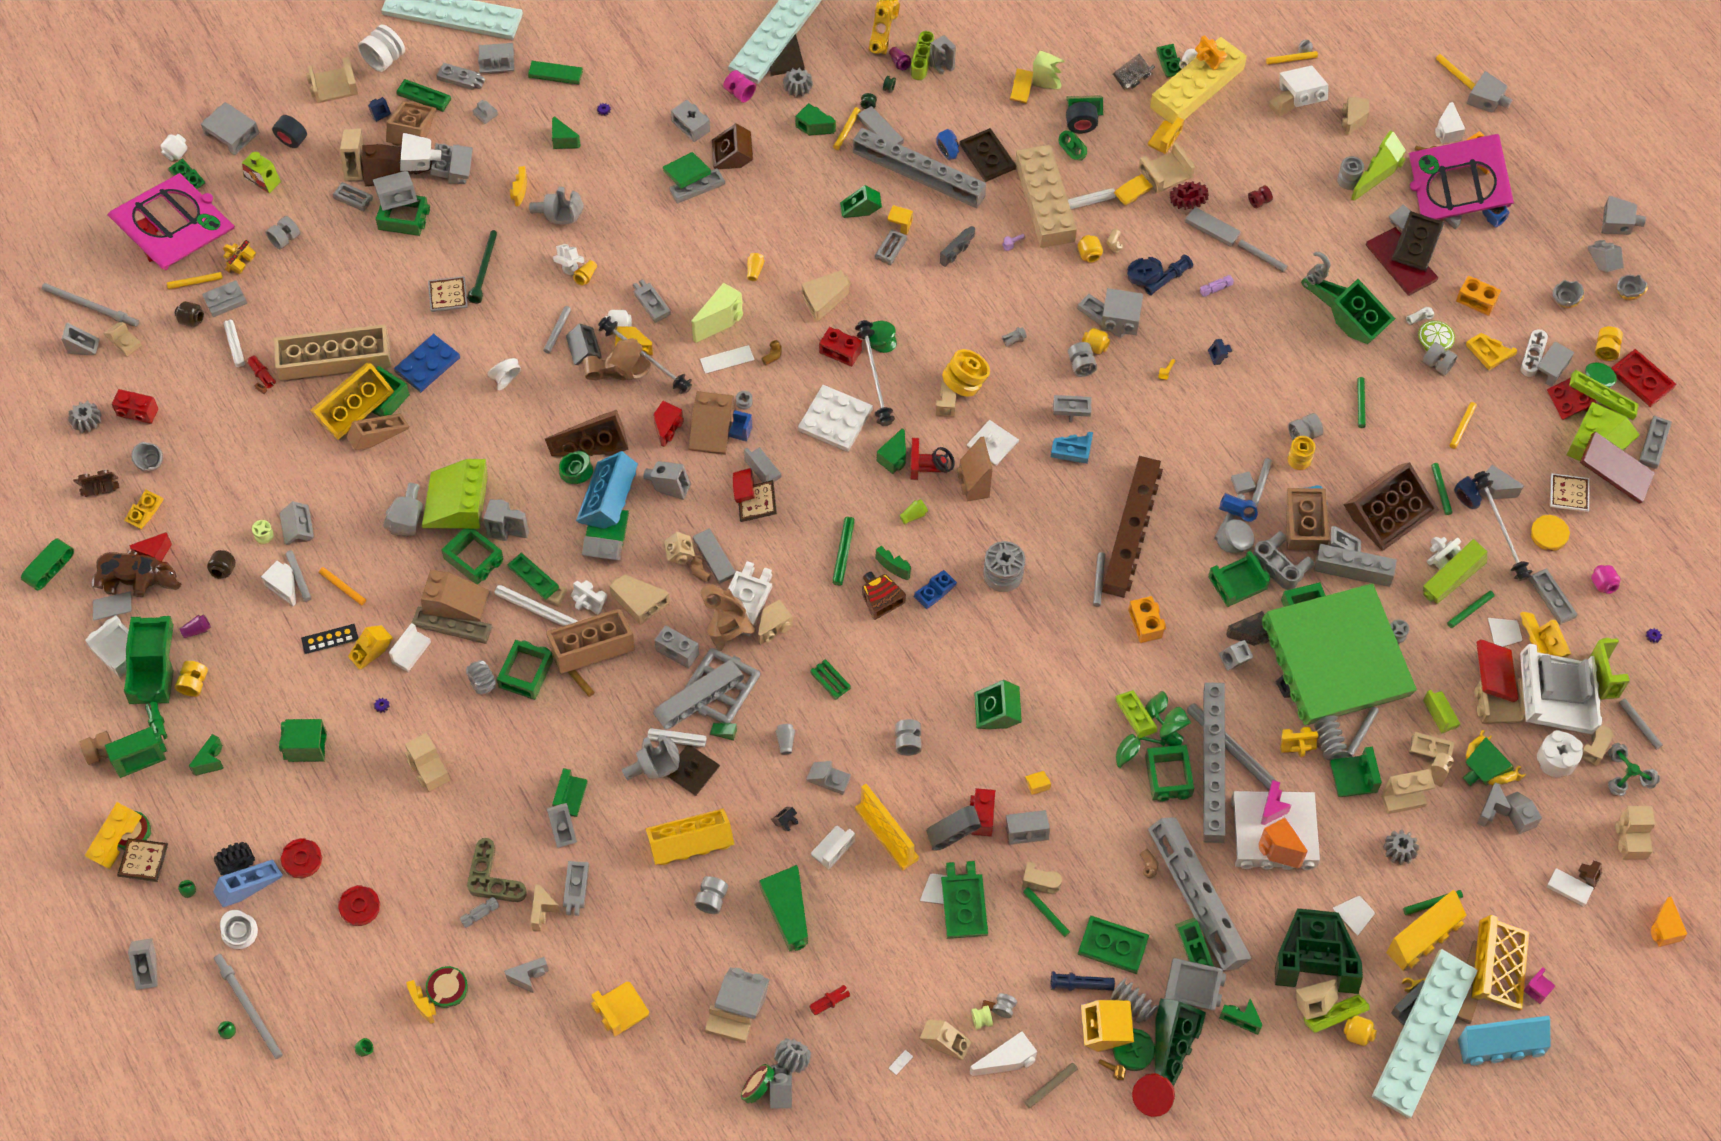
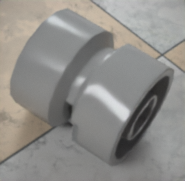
M1349 156L1342 161L1337 182L1343 189L1353 190L1357 185L1364 170V163L1361 159Z
M284 216L277 222V226H271L265 233L270 242L280 250L289 244V240H294L299 236L300 230L291 218Z
M1076 343L1068 349V355L1076 376H1089L1097 370V364L1089 343Z
M1434 342L1426 352L1422 362L1430 367L1435 366V370L1445 376L1455 364L1458 356L1450 350L1445 351V347Z
M1315 413L1304 416L1302 420L1297 419L1288 424V431L1292 440L1298 436H1307L1314 439L1323 435V426L1319 417Z
M911 719L898 721L895 724V736L898 737L896 739V752L905 756L920 753L921 723Z
M705 876L700 888L702 892L697 894L694 906L703 912L718 914L723 904L722 898L727 893L728 884L719 878Z

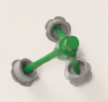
M1620 743L1612 745L1608 750L1611 760L1616 762L1624 761L1627 765L1626 775L1623 778L1616 777L1608 782L1609 790L1612 794L1624 796L1626 794L1625 791L1628 789L1626 781L1630 777L1633 778L1637 775H1640V781L1644 787L1647 786L1649 789L1656 787V784L1660 782V776L1656 770L1648 769L1642 772L1637 764H1632L1627 759L1628 749L1626 745H1621Z

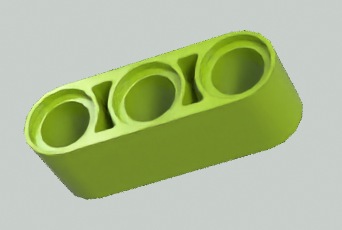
M923 31L918 37L911 62V76L915 80H923L927 75L930 62V43L934 41V35L930 31Z

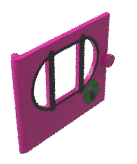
M1499 134L1409 153L1414 181L1410 183V189L1417 193L1421 215L1439 220L1501 206L1511 207V204H1514ZM1477 165L1486 168L1494 178L1493 189L1485 198L1482 196ZM1470 166L1477 200L1453 205L1446 171ZM1437 174L1441 175L1446 206L1435 202L1429 193L1431 181Z
M180 173L111 210L107 214L165 271L173 263L235 229V226L211 204L213 196L209 193L202 195ZM168 193L179 194L188 198L196 207V218H193ZM159 197H163L189 223L173 232H169L144 205ZM136 211H140L164 236L153 235L144 231L136 222Z

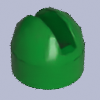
M183 880L179 884L178 890L183 897L189 898L195 894L196 886L190 880Z
M223 1021L218 1026V1033L223 1039H231L236 1033V1028L232 1022Z
M363 1038L355 1044V1053L360 1057L367 1056L373 1052V1044L367 1038Z

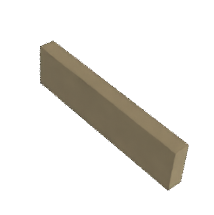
M417 607L412 620V624L418 628L487 644L493 628L492 624L480 621L423 614L422 607Z

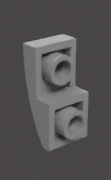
M435 143L434 150H442L441 161L432 160L430 175L448 178L453 146Z

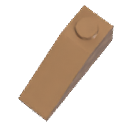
M401 413L353 421L347 434V439L355 450L371 448L408 430L410 426Z

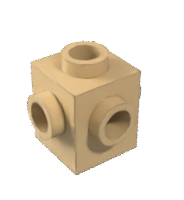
M676 532L664 540L668 561L682 565L695 556L691 536Z

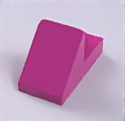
M1272 780L1261 820L1262 825H1266L1288 814L1291 809V804L1280 802L1282 790H1279L1280 782Z

